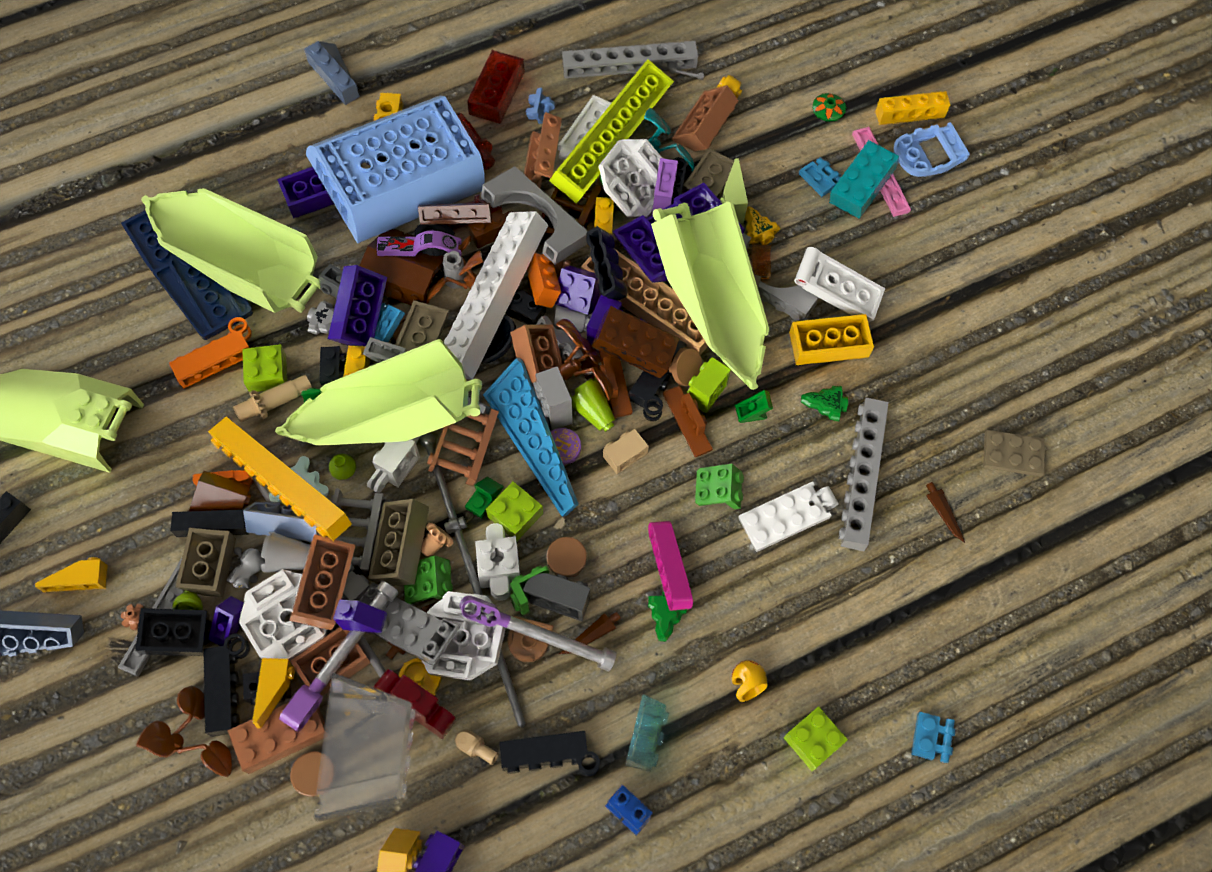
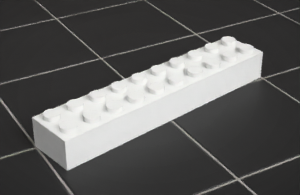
M536 211L510 212L506 217V221L499 231V235L491 247L490 253L484 261L448 336L444 340V344L462 363L466 379L472 380L548 227V224Z

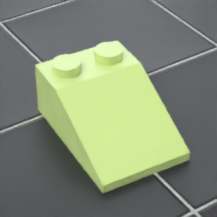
M739 158L734 160L720 201L722 204L728 201L733 202L738 222L742 224L745 220L748 200Z

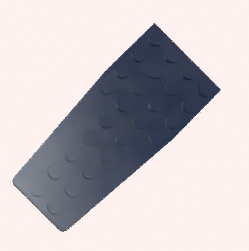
M146 210L121 222L145 264L203 340H208L228 329V323L233 318L241 317L246 319L253 315V310L247 299L229 291L162 247L157 240L158 236L153 230Z

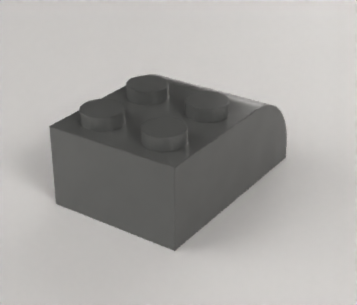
M547 573L537 574L527 581L523 589L528 603L579 621H583L590 602V588L586 583L569 581L566 576L557 574V576Z

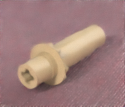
M303 375L260 394L253 390L249 392L251 398L233 406L240 422L258 415L263 420L268 417L267 411L298 398L301 395V391L312 388L307 376Z

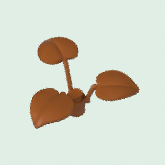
M468 236L461 245H458V250H461V257L462 251L471 242V236ZM476 252L467 263L463 259L464 267L459 272V275L461 276L465 272L468 273L463 279L465 283L449 277H442L429 290L426 304H429L430 299L447 282L455 283L465 289L468 287L471 289L477 277L471 268L483 263L482 252Z
M560 320L556 325L562 328L577 345L570 356L564 360L565 363L558 367L561 376L568 380L573 375L577 377L580 374L592 371L605 391L607 399L610 400L614 391L613 385L602 370L592 367L579 371L581 368L580 362L588 356L595 364H599L601 362L599 354L591 347L592 345L585 337H581V334L570 320ZM582 347L586 351V354L578 360L575 358L572 360L579 348Z
M191 685L182 689L177 696V704L183 713L189 715L187 720L172 734L170 727L162 721L152 722L142 731L136 746L146 749L159 757H169L175 752L181 754L185 751L204 749L200 754L204 765L220 776L229 777L231 774L232 756L224 743L214 740L209 745L201 744L183 748L184 739L179 733L193 719V716L198 720L205 718L204 693L197 687Z

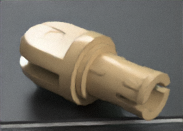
M462 730L456 735V746L470 757L479 756L490 765L497 761L499 753L486 746L482 737L469 730Z

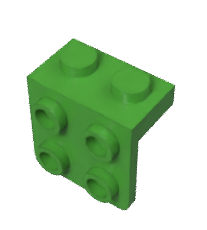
M733 464L699 468L697 470L695 503L698 506L726 503L733 509H741V501L743 500L742 483L744 482L742 471Z
M435 555L419 560L415 584L404 585L405 602L414 604L433 597L443 599L442 597L448 591L452 592L450 560Z
M538 566L531 570L530 574L526 576L519 575L510 583L512 605L516 612L520 611L522 616L529 613L528 600L523 592L524 586L531 577L537 574H549L547 566Z

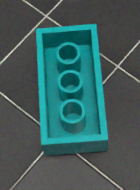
M868 140L832 189L829 203L860 219L896 170L899 155Z

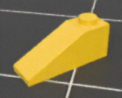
M97 557L80 560L36 582L35 587L42 592L105 589L108 565Z
M262 658L252 720L256 728H262L289 688L290 679L294 678L295 669L289 659Z

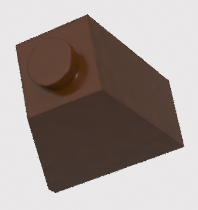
M203 471L189 511L242 510L243 506H248L252 495L248 493L251 486Z

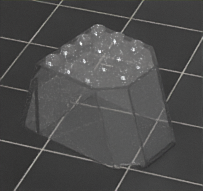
M332 674L316 797H319L318 804L320 809H315V821H324L397 804L400 802L401 797L405 798L407 781L403 780L410 767L411 755L408 754L412 746L413 732L411 730L415 720V709H411V702L344 676Z

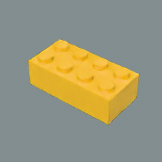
M866 314L792 322L789 331L796 365L869 358L874 348Z

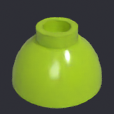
M337 454L330 460L329 472L335 479L346 480L356 471V462L348 454Z
M185 590L184 593L176 597L172 608L202 610L203 604L196 593Z

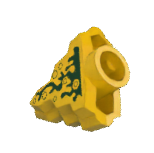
M750 206L747 207L745 215L747 225L745 229L747 236L751 237L750 244L754 245L759 242L762 245L769 244L781 228L776 222H771L768 217L761 216L756 209Z

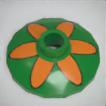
M825 93L815 98L812 109L818 118L831 122L843 117L846 105L841 97Z

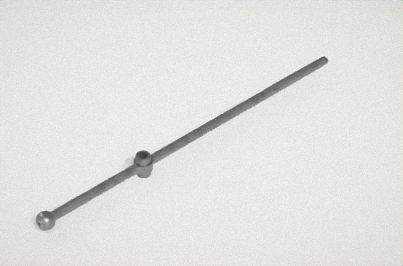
M431 433L422 435L420 443L423 447H426L429 456L430 453L435 452L433 446L435 437ZM435 464L433 471L449 516V522L444 523L445 529L448 534H455L474 594L483 595L462 533V529L467 528L466 521L463 516L457 517L441 467ZM501 650L497 665L517 725L524 727L523 713Z

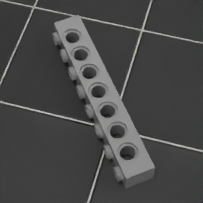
M695 41L562 51L564 79L637 73L647 59L661 71L670 70L671 67H675L677 70L697 68L698 62Z
M865 398L863 404H859L857 415H860V421H857L855 426V432H858L857 438H854L852 445L855 454L851 456L849 467H852V473H849L847 478V485H850L849 491L845 493L844 503H847L846 509H843L841 521H844V526L840 528L838 539H841V547L865 551L869 544L889 402ZM867 418L872 419L874 423L869 422ZM865 435L870 436L872 440L866 439ZM862 453H867L869 457H864ZM859 470L865 471L867 475H862ZM856 488L863 489L864 493H859ZM854 506H859L862 511H856ZM851 524H856L859 530L853 529Z

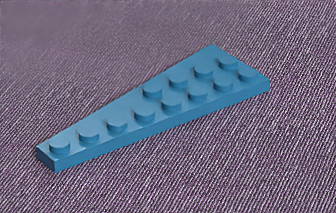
M516 358L483 396L492 409L499 411L497 418L562 517L567 516L579 503L525 365L521 358Z

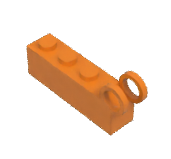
M236 317L230 320L228 323L230 332L226 336L212 340L209 344L196 348L192 352L169 362L183 389L243 360L242 349L249 348L246 341L252 335V331L244 318ZM241 321V322L244 323V324L237 325V326L232 330V325H233L235 322ZM248 330L247 336L243 337L242 334Z

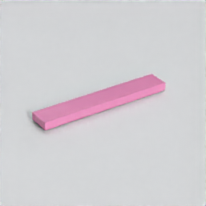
M870 127L853 131L852 135L860 151L868 140L878 145ZM892 174L880 191L893 217L910 213L911 208L894 174Z

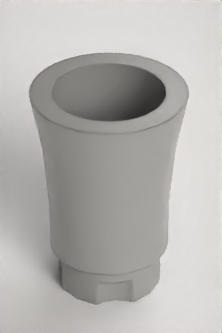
M456 251L446 253L443 258L444 277L465 283L463 279L468 273L465 272L461 276L459 275V272L464 267L462 257ZM452 282L445 283L448 287L453 289H458L462 287Z
M557 305L554 327L556 330L562 329L556 323L562 319H568L579 332H587V325L592 314L587 315Z

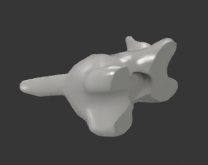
M249 548L242 553L240 557L241 565L235 567L226 580L233 583L235 588L250 589V577L262 570L261 564H265V558H261L259 550Z

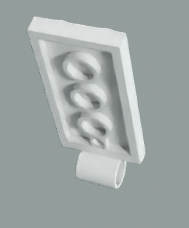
M595 95L591 97L558 144L560 159L565 160L609 107L610 102Z
M812 481L739 515L738 518L755 551L758 552L829 519L831 514L830 512L827 513V511L839 504L830 487L826 486L816 492L814 489L815 484Z

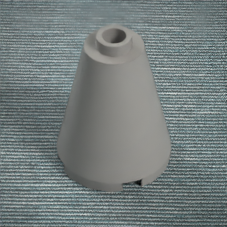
M268 532L270 536L266 535L261 558H265V564H261L262 572L272 573L279 572L282 569L288 571L304 569L310 545L275 532Z

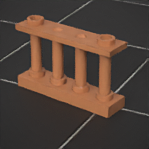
M547 112L544 114L541 134L533 131L530 136L524 170L525 176L539 188H541L542 176L552 178L562 118Z
M491 409L489 414L467 416L482 422L481 424L484 425L483 431L476 432L454 423L443 427L435 452L429 455L427 464H430L428 471L432 472L436 464L464 474V477H467L465 484L473 486L477 480L499 411ZM447 429L476 439V442H478L477 449L473 448L472 450L444 440ZM441 447L469 456L473 460L472 465L465 467L438 457Z

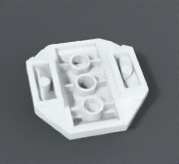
M622 139L617 141L599 165L600 182L603 184L604 191L627 217H640L642 215L648 217L653 209L659 162L662 157L647 139Z
M282 569L245 593L239 623L261 659L281 658L289 659L290 661L327 636V629L294 621L284 622L285 617L291 614L302 576L300 573Z
M448 591L442 597L443 599L427 612L440 620L445 618L460 626L436 664L430 665L422 660L430 675L472 680L498 664L506 628L500 625L489 627L467 619L463 616L460 609V601L465 596L471 595L492 603L487 596ZM468 603L464 610L468 612L473 611L476 604ZM492 611L490 614L485 613L487 618L494 616ZM466 635V639L461 642V638Z

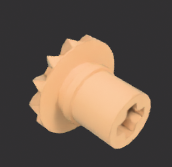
M433 523L426 525V529L430 533L426 535L422 542L421 552L425 556H434L444 545L448 547L453 545L452 538L439 526Z

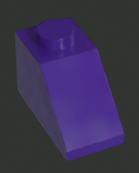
M230 596L216 606L208 640L219 646H224L226 638L238 632L241 627L239 622L244 602Z
M339 599L333 619L343 630L382 633L387 612L360 601Z

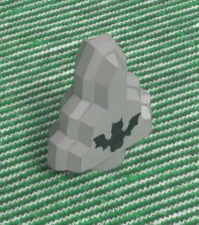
M321 301L317 308L312 307L307 315V321L309 322L308 333L317 335L320 332L329 333L334 312L331 303Z

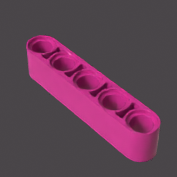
M670 521L650 522L648 525L649 538L669 610L691 609L693 606L692 593Z

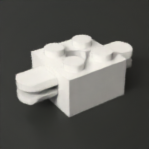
M421 436L407 441L385 442L381 451H377L373 457L376 471L369 479L367 487L374 489L377 493H380L388 482L399 487L420 458L416 443Z
M493 523L486 528V540L475 541L480 588L490 587L493 598L502 601L510 596V583L515 577L520 575L516 536L506 537L503 526Z

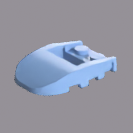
M951 122L947 124V127L940 128L938 125H932L928 129H922L921 127L915 129L911 134L906 133L895 141L893 148L894 153L899 155L898 162L907 173L916 177L944 173L966 161L970 155ZM937 137L950 158V162L933 168L919 143Z

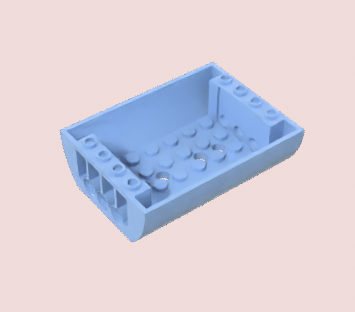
M442 95L310 145L306 150L307 158L357 244L419 218V205L453 204L481 192L482 186L485 184L481 155L447 98ZM432 137L436 141L431 143L428 142L426 138ZM410 144H418L419 148L413 149L410 147ZM383 156L386 157L387 161L380 162L377 158ZM368 163L371 167L364 169L361 167V164Z

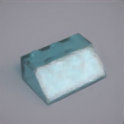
M642 695L626 766L650 772L652 766H657L659 754H656L655 751L657 745L661 746L664 733H661L660 730L662 724L666 725L669 712L665 711V704L646 695Z

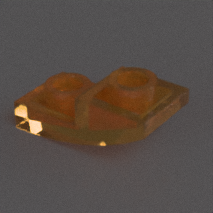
M752 245L753 274L761 276V279H771V246Z

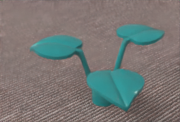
M649 108L645 113L644 119L654 123L658 129L648 141L658 153L676 148L690 165L693 172L695 169L693 158L681 144L677 145L675 143L659 148L661 143L657 137L662 132L669 135L671 129L656 111Z

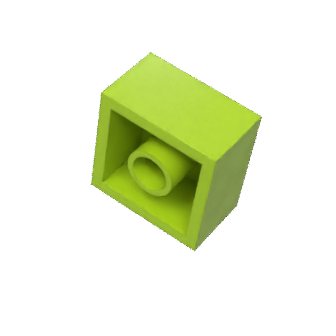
M281 344L242 349L243 378L249 392L253 390L257 392L267 391L287 382L286 353Z
M711 357L708 363L705 361L702 364L698 376L694 375L688 384L690 388L687 393H690L692 399H696L699 409L705 413L708 412L727 387L731 372L729 367Z
M513 481L486 508L487 517L494 523L501 524L510 537L516 536L517 542L543 515V506Z
M819 706L783 737L811 771L815 770L848 741Z

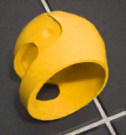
M745 660L738 663L733 669L732 683L734 685L742 684L736 693V697L740 702H745L758 696L767 688L766 672L759 663Z

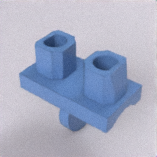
M537 88L536 94L529 95V104L534 107L527 108L526 115L529 120L536 119L539 124H543L545 112L549 113V111L554 110L555 103L551 100V97H546L543 94L542 88Z

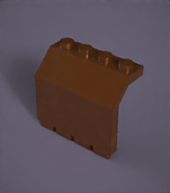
M393 228L380 234L378 237L414 236L408 233L404 235L403 231ZM377 237L367 246L359 266L387 277L384 296L410 306L414 300L426 304L427 291L433 277L443 267L444 256H429L421 251L416 256H377Z

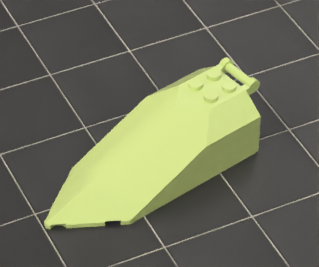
M198 189L197 193L178 191L160 193L151 198L147 195L142 197L141 200L145 204L146 213L153 230L158 236L159 244L229 291L274 313L288 307H293L302 313L306 303L315 291L321 288L320 280L313 276L318 256L307 235L207 189ZM310 283V287L307 289V291L304 293L299 301H296L297 297L301 294V292L304 290L307 284Z
M728 201L691 216L687 203H681L676 207L663 210L661 208L654 209L653 217L657 221L651 225L667 280L709 348L751 390L757 389L756 379L761 374L766 346L763 344L765 336L769 333V326L733 202ZM676 214H681L682 218L677 219Z
M437 339L325 384L320 388L322 393L314 400L309 398L287 418L285 424L277 427L275 432L278 435L313 445L407 441L456 423L467 416H478L481 411L479 394L482 389V381L479 379L467 381L462 363L441 339ZM472 390L471 404L468 405V392Z
M31 369L15 370L0 374V441L110 473L112 469L99 453L100 441L102 438L115 441L116 433L127 411H130L132 406L143 408L144 404L130 388L78 373ZM119 408L118 411H117V413H116V415H115V417H114V419H113V421H112V423H111V425H110V427H109V429L106 430L107 427H108V425H109V423H110V421H111V419H112V417H113V415H114V413H115V411H116V409Z

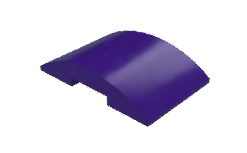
M703 182L674 198V203L664 209L676 207L681 203H687L691 216L722 205V203ZM676 214L677 219L682 218V215ZM642 215L614 230L613 235L652 283L668 281L651 225L657 220L654 219L653 215L647 218ZM739 223L741 233L743 234L745 232V229Z

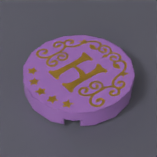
M557 428L550 431L563 465L575 462L581 452V441L578 435L566 428Z

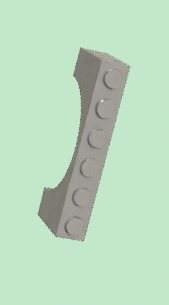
M515 166L483 184L481 198L487 203H491L492 208L507 203H522L539 209L550 219L554 227V233L545 241L543 254L553 264L556 265L587 244L586 234L588 231L586 228L582 227L560 205L555 203L548 194L544 193Z
M743 233L742 236L747 250L751 237ZM760 281L758 287L759 295L763 302H768L778 311L785 312L796 321H805L821 299L799 285L789 288H777Z

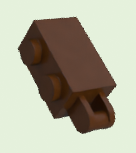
M499 209L493 212L491 223H468L469 234L477 249L496 241L499 231L506 221V217L510 212L514 211H508L503 214Z

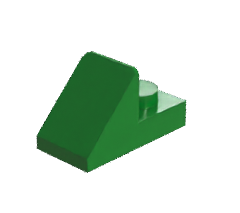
M763 390L735 405L739 423L767 419L766 412L773 409L769 391Z
M488 476L475 484L476 491L466 503L465 509L482 519L486 513V508L497 498L504 486Z

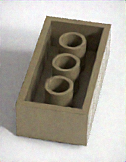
M415 499L383 503L368 580L378 584L384 581L391 586L415 584L429 506Z

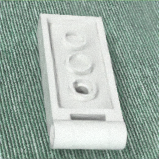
M814 247L806 249L794 280L797 285L802 286L806 291L851 316L866 314L868 323L875 319L885 288L823 254Z

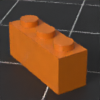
M534 253L527 268V274L535 305L553 308L561 293L554 264L544 254Z

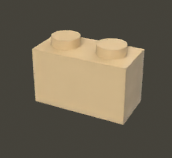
M634 429L631 432L626 431L617 441L609 442L603 449V457L614 472L618 474L647 455L649 446Z

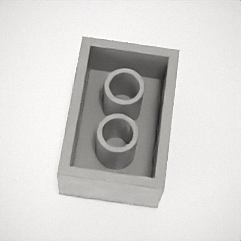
M558 366L535 374L536 382H533L535 393L550 430L572 424V399Z

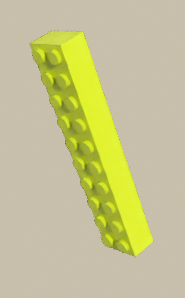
M647 59L559 166L549 181L577 204L600 175L599 165L619 140L629 139L644 120L646 111L656 105L674 81Z

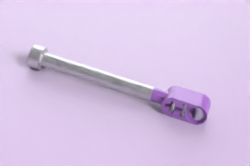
M381 581L375 589L378 594L369 605L381 610L387 601L392 602L399 592L390 584ZM350 631L310 686L308 687L304 684L296 692L281 713L279 720L297 732L305 726L322 702L323 696L320 695L321 691L365 632Z
M471 595L463 597L460 601L461 612L467 619L489 627L495 625L503 626L597 662L598 668L610 671L616 659V652L604 648L601 651L500 612L494 604ZM474 603L476 607L473 611L468 612L464 610L466 604ZM492 611L494 616L487 618L485 613L490 614Z

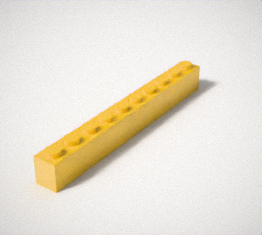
M228 417L223 418L208 431L212 437L210 441L216 448L222 447L221 450L228 458L232 456L233 461L239 467L244 466V470L251 477L255 475V479L263 487L267 485V489L273 496L279 495L280 501L285 506L291 505L292 511L298 517L303 515L304 521L310 527L316 526L317 532L323 538L328 536L334 541L352 525L345 512Z

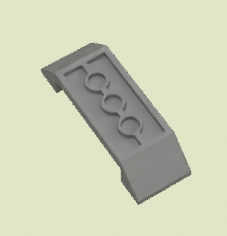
M372 582L360 599V602L369 605L378 594L375 590L378 584ZM395 597L392 602L387 601L381 609L387 612L382 633L373 634L433 665L436 664L460 626L445 618L440 620Z

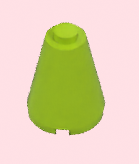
M596 377L576 388L573 397L570 395L572 407L599 431L604 430L607 432L615 426L613 424L615 418Z

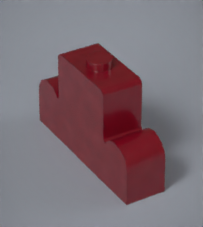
M387 669L373 686L376 693L442 740L456 722V718L451 712L439 706V699L404 674L400 677L395 672Z

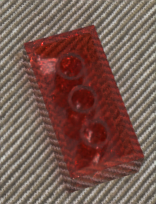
M491 50L467 100L469 115L501 124L525 73L523 58Z

